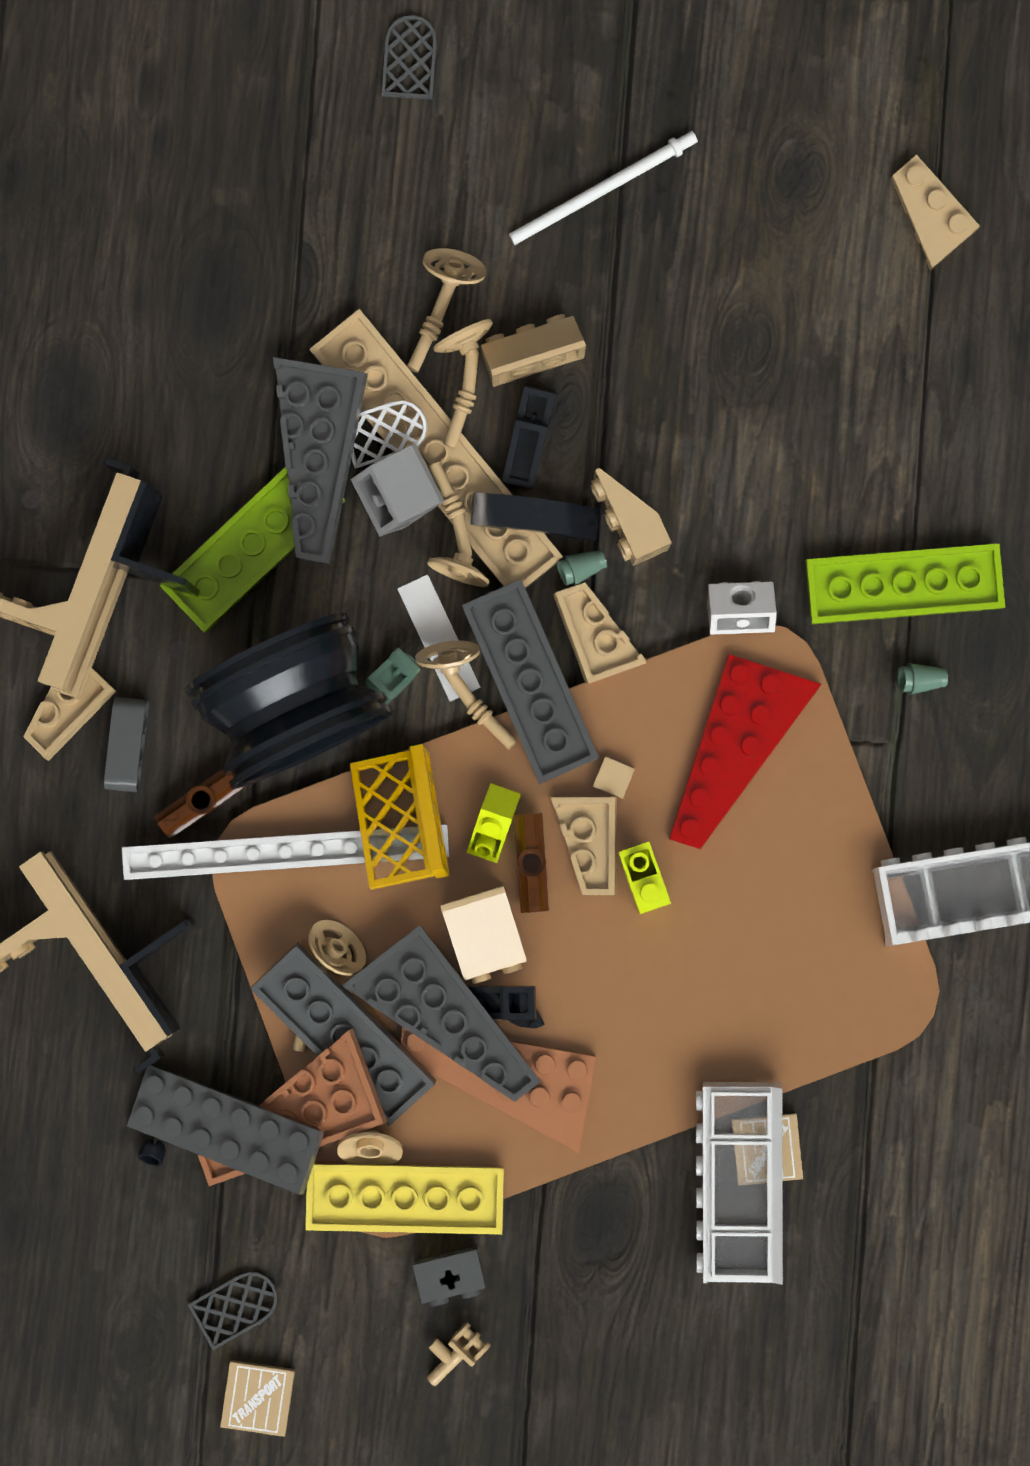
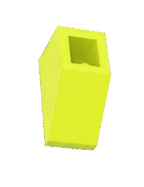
M490 783L466 853L497 863L521 796L520 793Z
M650 842L618 852L639 914L671 904Z

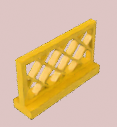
M424 745L410 746L408 751L350 763L369 888L372 890L433 876L437 879L450 876L430 753ZM408 761L409 771L402 781L389 774L395 763ZM373 768L380 772V775L372 786L368 788L361 783L360 770ZM385 777L398 784V787L388 800L376 793ZM410 780H411L412 788H410L409 786H407V784H408V782H409ZM362 789H364L365 791H367V793L365 794L364 797H363V791H362ZM404 789L412 793L414 797V802L407 812L394 805V802ZM372 796L385 803L375 819L366 814L365 806ZM390 808L403 815V818L393 831L380 823ZM415 810H416L417 819H415L414 817H412V815H413V813L415 812ZM367 820H369L370 822H372V824L370 825L369 828H368ZM408 820L417 824L419 828V833L412 843L399 836ZM377 827L390 834L380 850L372 846L370 842V837ZM395 839L408 846L399 862L385 854ZM420 841H421L422 850H420L419 848H417V846H418V844L420 843ZM372 851H374L375 853H377V855L375 856L374 859H373ZM413 851L423 856L425 869L411 872L404 867ZM382 858L395 865L388 877L376 879L375 868ZM400 870L405 872L404 874L397 875Z

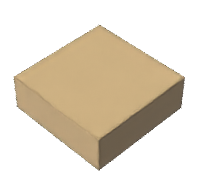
M605 757L593 787L623 799L635 769Z

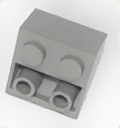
M416 444L410 445L370 465L351 479L379 537L406 528L445 502Z

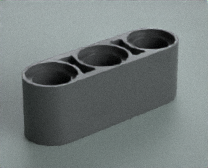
M117 696L114 699L104 776L105 790L138 793L149 714L148 700Z

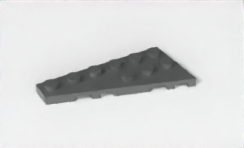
M273 357L278 383L276 386L277 397L280 400L281 409L280 424L285 467L288 470L289 478L288 493L292 504V528L296 558L330 565L368 374L360 371Z
M421 925L342 985L514 1102L541 1082Z

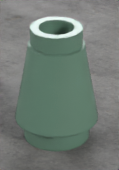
M600 549L563 556V560L557 562V570L565 586L570 584L576 586L607 567L605 556Z
M907 663L906 666H901L898 670V687L901 692H907L908 695L946 687L948 684V673L946 668Z

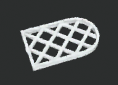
M396 401L361 412L360 416L362 417L358 423L356 437L361 432L369 438L364 448L354 443V447L362 451L357 460L353 449L352 461L354 468L357 469L376 463L392 455L382 456L386 447L396 452L402 450L407 440L419 447L424 441L428 430L427 419L423 411L414 403ZM403 404L400 412L390 408L394 405ZM407 406H411L417 411L413 420L403 415ZM382 410L378 419L369 415L370 413ZM387 411L397 416L392 427L382 422ZM419 417L422 418L423 425L417 422ZM366 418L376 423L371 433L361 428ZM401 418L411 423L406 434L396 429ZM380 425L390 430L385 441L375 436ZM415 426L423 430L418 441L410 437ZM393 433L404 438L399 448L389 444ZM372 440L383 444L378 455L368 450ZM365 454H368L371 457L375 458L373 460L361 463Z

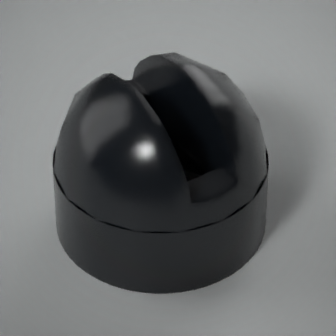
M149 1139L142 1144L137 1157L145 1164L161 1166L166 1153L165 1145L159 1140L154 1144V1139Z

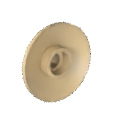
M365 1130L341 1139L337 1146V1153L342 1160L349 1164L392 1165L401 1159L403 1147L398 1140L391 1136L381 1134L376 1130Z

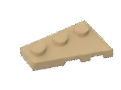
M915 155L891 177L905 213L908 214L913 225L917 241L921 244L925 253L926 262L930 270L980 227L918 155Z
M585 582L553 594L587 685L646 663L643 655L637 652L630 643L628 636L615 624L609 616V612Z
M93 667L80 700L53 690L51 686L44 702L40 703L23 737L49 761L111 698L116 690Z
M551 797L563 837H565L570 852V858L582 895H616L617 797Z

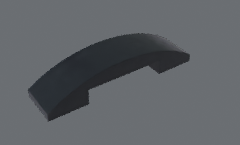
M474 492L470 525L496 529L524 530L561 535L564 538L597 541L600 509L540 498Z
M468 986L492 1019H536V986Z

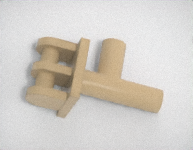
M468 1322L451 1337L448 1345L453 1349L452 1352L438 1338L428 1347L442 1361L427 1376L428 1381L432 1385L436 1386L463 1359L471 1367L474 1366L476 1361L491 1346L489 1342L484 1343L480 1339L481 1335L478 1332L474 1333L470 1329L471 1325Z

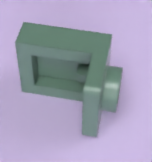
M396 648L390 657L364 683L369 688L385 692L388 698L385 703L388 705L414 680L420 668L410 654L404 653L400 648Z

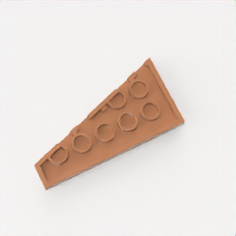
M403 1027L400 1044L428 1072L569 1149L580 1153L596 1056L510 1041L541 1081L514 1102Z
M353 1028L348 1030L339 1040L324 1050L316 1059L301 1069L259 1105L325 1131L320 1146L387 1122ZM198 1155L209 1186L245 1174Z

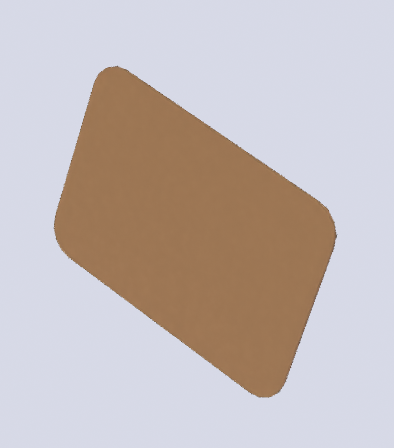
M775 625V632L714 634L646 659V663L588 685L585 682L569 688L599 758L539 784L508 712L494 716V718L517 740L515 745L509 750L483 724L478 725L477 723L422 743L430 753L441 825H447L450 857H447L450 876L438 879L433 876L371 890L368 884L365 863L212 874L215 893L250 987L297 942L319 962L310 948L308 934L311 927L321 920L339 922L354 932L366 952V963L362 969L421 925L464 981L440 906L504 885L527 961L521 963L523 968L521 970L504 974L503 970L500 969L490 972L491 979L476 984H473L471 979L464 982L467 986H536V1008L545 1025L533 1029L516 1026V1024L508 1020L493 1019L509 1041L596 1056L580 1153L569 1149L430 1073L436 1079L435 1085L390 1126L384 1123L367 1129L376 1130L381 1134L391 1136L401 1143L403 1155L398 1162L392 1165L504 1167L503 1199L696 1127V1123H703V1111H696V1091H703V1082H781L783 1094L899 1050L922 1034L934 1017L940 992L936 967L926 940L885 947V932L872 869L881 867L880 861L892 859L894 856L821 665L806 641L788 628ZM730 654L822 684L703 847L697 849L669 840L728 655ZM605 757H608L635 769L623 799L617 797L616 895H582L570 858V852L565 837H563L551 797H616L593 787ZM408 761L395 763L389 774L402 781L409 771ZM373 768L359 771L361 783L368 788L372 786L380 775V772ZM351 770L252 807L231 820L217 841L360 831ZM385 777L376 793L388 800L398 787V784ZM411 780L407 784L410 788H412ZM490 783L521 794L514 815L538 813L543 815L549 911L521 913L514 816L497 863L466 853ZM362 789V791H363V797H364L365 794L367 793V791H365L364 789ZM404 789L394 802V805L407 812L414 802L413 794ZM372 796L365 806L366 814L375 819L385 803ZM390 808L380 823L389 829L396 828L403 815ZM416 810L412 815L415 819H417ZM367 820L368 828H369L370 825L372 824V822H370L369 820ZM408 820L404 828L418 827V825ZM650 842L671 904L639 914L618 852ZM530 853L524 856L522 866L525 871L533 873L539 870L541 860L538 855ZM424 859L407 860L404 867L411 872L425 869ZM389 861L379 862L375 868L376 879L388 877L395 865ZM400 870L397 875L404 874L405 872ZM902 877L888 878L896 930L920 926ZM323 931L325 938L340 939V936L335 933ZM348 946L352 955L351 961L355 962L354 953L351 947ZM334 966L340 969H345L343 966ZM329 970V973L341 985L355 976L341 975ZM347 990L400 1043L403 1027ZM252 991L285 1082H287L318 1056L307 1045L305 1052L292 1050L296 1034ZM714 1096V1119L767 1100V1096ZM340 1140L319 1147L315 1163L349 1164L342 1160L337 1153V1146ZM362 1232L383 1238L413 1234L407 1232Z

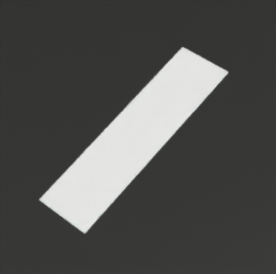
M428 574L397 588L425 648L441 642L459 641ZM438 654L430 657V660L433 661L434 658L438 657ZM469 662L461 665L458 673L470 691L481 688ZM435 669L449 701L451 702L459 698L446 679L445 674H442L440 669Z

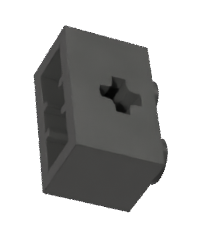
M477 1245L413 1261V1269L422 1304L429 1302L431 1307L448 1303V1297L461 1294L462 1299L480 1295V1289L486 1288ZM447 1270H451L453 1275L459 1274L455 1278V1284H449L448 1280H442Z

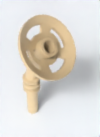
M437 248L427 251L423 257L424 267L431 274L440 278L443 286L431 316H427L426 322L422 325L424 329H421L419 332L421 337L407 365L408 369L413 372H419L432 342L437 340V335L441 332L439 328H443L442 320L456 286L460 284H475L485 278L486 268L484 264L468 253L455 249ZM439 260L435 267L431 265L433 261Z
M491 319L469 325L444 338L433 347L435 352L446 353L459 350L462 356L465 355L462 390H458L457 394L460 397L455 399L457 404L453 405L455 412L443 445L454 449L459 440L466 416L472 412L469 409L474 406L472 400H476L474 393L479 356L477 341L493 325Z
M436 462L430 465L429 469L445 501L442 503V506H446L444 510L449 512L447 517L452 519L459 553H455L454 558H429L427 564L433 570L454 580L473 586L487 587L489 580L477 568L472 566V551L464 517L466 510L461 508L463 505L462 501H458L459 495L454 494L441 463Z
M447 641L420 650L415 656L416 663L422 667L440 669L468 709L467 713L469 715L473 714L472 719H478L477 724H483L508 750L513 747L517 740L492 716L493 711L491 709L487 711L488 706L486 704L482 705L483 701L475 698L458 673L461 665L472 661L480 654L479 645L470 641ZM438 654V657L434 658L433 661L427 660L428 658Z
M321 920L311 927L308 934L310 948L319 960V963L328 972L331 970L337 974L350 976L361 971L366 963V952L354 932L333 920ZM323 931L335 933L340 936V939L325 938ZM348 946L351 947L354 953L355 962L351 961L352 955ZM334 966H343L345 969H340ZM296 1035L292 1050L305 1052L306 1044Z

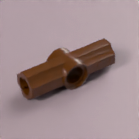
M220 770L200 785L191 788L186 795L155 815L154 818L162 831L171 840L205 815L212 813L218 806L247 786L231 789L229 781L234 778L233 775L225 776L223 770ZM206 791L210 796V804L205 809H198L194 803V798L198 792Z
M542 813L514 815L521 913L549 911ZM530 853L538 855L541 860L539 870L533 873L525 871L522 866L524 856Z

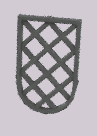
M415 15L403 16L393 22L386 35L381 95L382 97L433 100L437 50L435 31L431 24L422 17ZM414 20L417 22L411 25L409 21ZM404 22L409 29L400 36L395 27ZM422 23L430 30L423 37L416 30ZM411 32L419 39L412 47L404 40ZM393 33L397 39L389 45L390 36ZM431 35H433V48L426 42ZM399 42L407 49L400 57L392 50ZM423 43L430 52L423 58H420L414 50ZM389 52L395 61L387 67ZM409 54L418 61L410 69L402 62ZM432 56L430 70L424 62ZM397 64L405 70V73L398 79L390 72ZM421 65L428 74L419 81L412 72ZM387 75L393 81V83L388 88H386ZM407 76H410L416 84L407 91L400 82ZM429 78L430 91L423 86V83ZM398 86L399 89H400L403 93L390 92V91H391L394 87ZM420 87L425 94H413V92Z
M246 1272L234 1276L226 1283L188 1304V1307L212 1350H215L253 1327L261 1325L269 1318L277 1305L278 1294L275 1284L269 1277L260 1272ZM248 1276L247 1284L235 1282L240 1278ZM253 1276L264 1279L262 1289L250 1286ZM267 1283L271 1286L273 1292L266 1290ZM229 1285L226 1296L216 1293ZM233 1286L245 1289L242 1300L230 1297ZM249 1290L260 1293L258 1304L246 1302ZM264 1294L274 1297L272 1308L261 1306ZM209 1297L207 1307L196 1305V1303ZM213 1297L225 1300L222 1312L211 1309ZM229 1301L241 1304L238 1316L226 1313ZM244 1306L256 1309L253 1320L241 1317ZM195 1309L205 1311L203 1321H201ZM260 1310L269 1312L257 1321ZM209 1313L221 1316L218 1327L206 1324ZM224 1317L236 1320L233 1332L222 1329ZM240 1321L251 1324L237 1332ZM206 1329L216 1331L214 1342ZM220 1333L230 1335V1337L217 1344Z

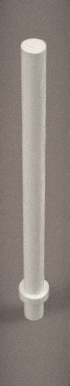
M690 131L678 139L671 138L666 146L509 233L512 243L516 245L672 156H681L683 150L698 142L696 135L693 131Z

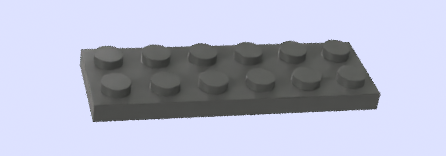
M520 579L463 604L462 608L539 784L598 759V754L522 580Z
M299 942L250 988L317 1056L353 1028L388 1126L435 1085L436 1079Z
M153 1064L146 1068L127 1124L130 1128L298 1195L305 1192L325 1132Z

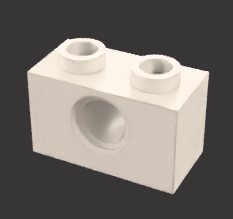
M754 581L751 583L723 582L708 584L707 607L710 635L775 632L777 612L773 582Z

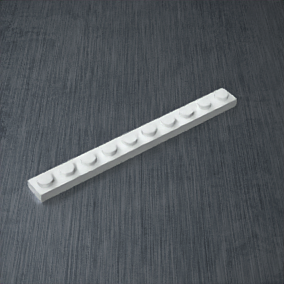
M441 825L446 856L450 857L447 825ZM405 827L401 830L399 836L412 843L419 833V828ZM383 829L375 830L370 837L371 845L380 850L390 834ZM360 831L122 847L124 880L365 863ZM395 839L385 854L393 860L399 861L408 849V846ZM421 841L417 846L420 850H422ZM372 851L373 859L377 855L374 851ZM413 851L408 860L423 859V856ZM382 858L380 862H387V860Z

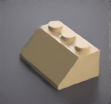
M565 314L556 315L547 319V324L535 328L534 324H528L516 329L517 334L504 337V334H497L485 339L486 343L481 345V352L492 386L502 385L583 359L586 345L574 316L566 318Z

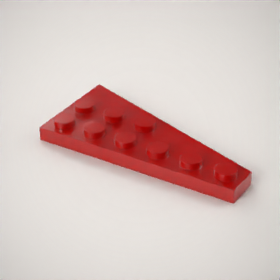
M730 654L728 655L669 840L697 849L703 847L822 684Z

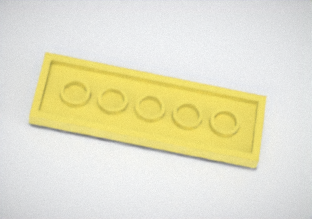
M314 1163L307 1183L306 1230L502 1235L504 1167Z

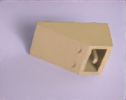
M596 469L591 481L592 485L590 486L597 502L603 501L607 508L604 517L611 532L617 530L620 539L617 545L624 561L630 559L634 566L668 551L672 542L659 514L602 469Z

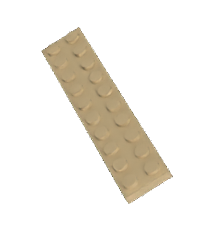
M360 309L310 348V352L321 365L368 374L361 412L396 401L414 403L423 411L427 419L428 430L424 441L417 448L428 469L430 465L436 462L441 463L454 494L459 495L458 501H462L463 505L461 508L466 510L464 517L470 546L503 587L521 579L524 587L527 588L563 558L544 533L470 525L474 492L512 494L462 433L455 449L443 445L451 423L450 418ZM403 404L394 405L390 408L400 412ZM407 406L403 415L413 420L417 411L413 407ZM382 410L370 413L369 415L378 419ZM387 411L382 422L392 427L397 416ZM419 417L417 422L423 425L422 418ZM366 418L369 424L374 428L376 423ZM401 418L396 429L406 434L411 423ZM380 425L377 433L385 441L390 430ZM415 426L410 437L418 441L423 430ZM393 433L389 444L399 448L404 438ZM407 440L404 448L413 445L414 443ZM440 504L438 508L447 517L449 512H445L446 506Z

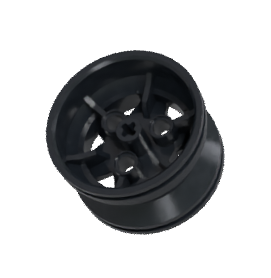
M342 612L328 615L269 638L209 669L185 687L187 696L195 697L191 704L194 710L199 711L202 720L223 734L229 735L232 747L222 770L225 776L233 775L234 777L229 781L231 789L254 784L308 761L373 728L394 713L392 706L383 705L388 699L385 692L359 685L354 674L357 670L359 645L355 639L356 631L354 627L346 626L350 621L347 613Z

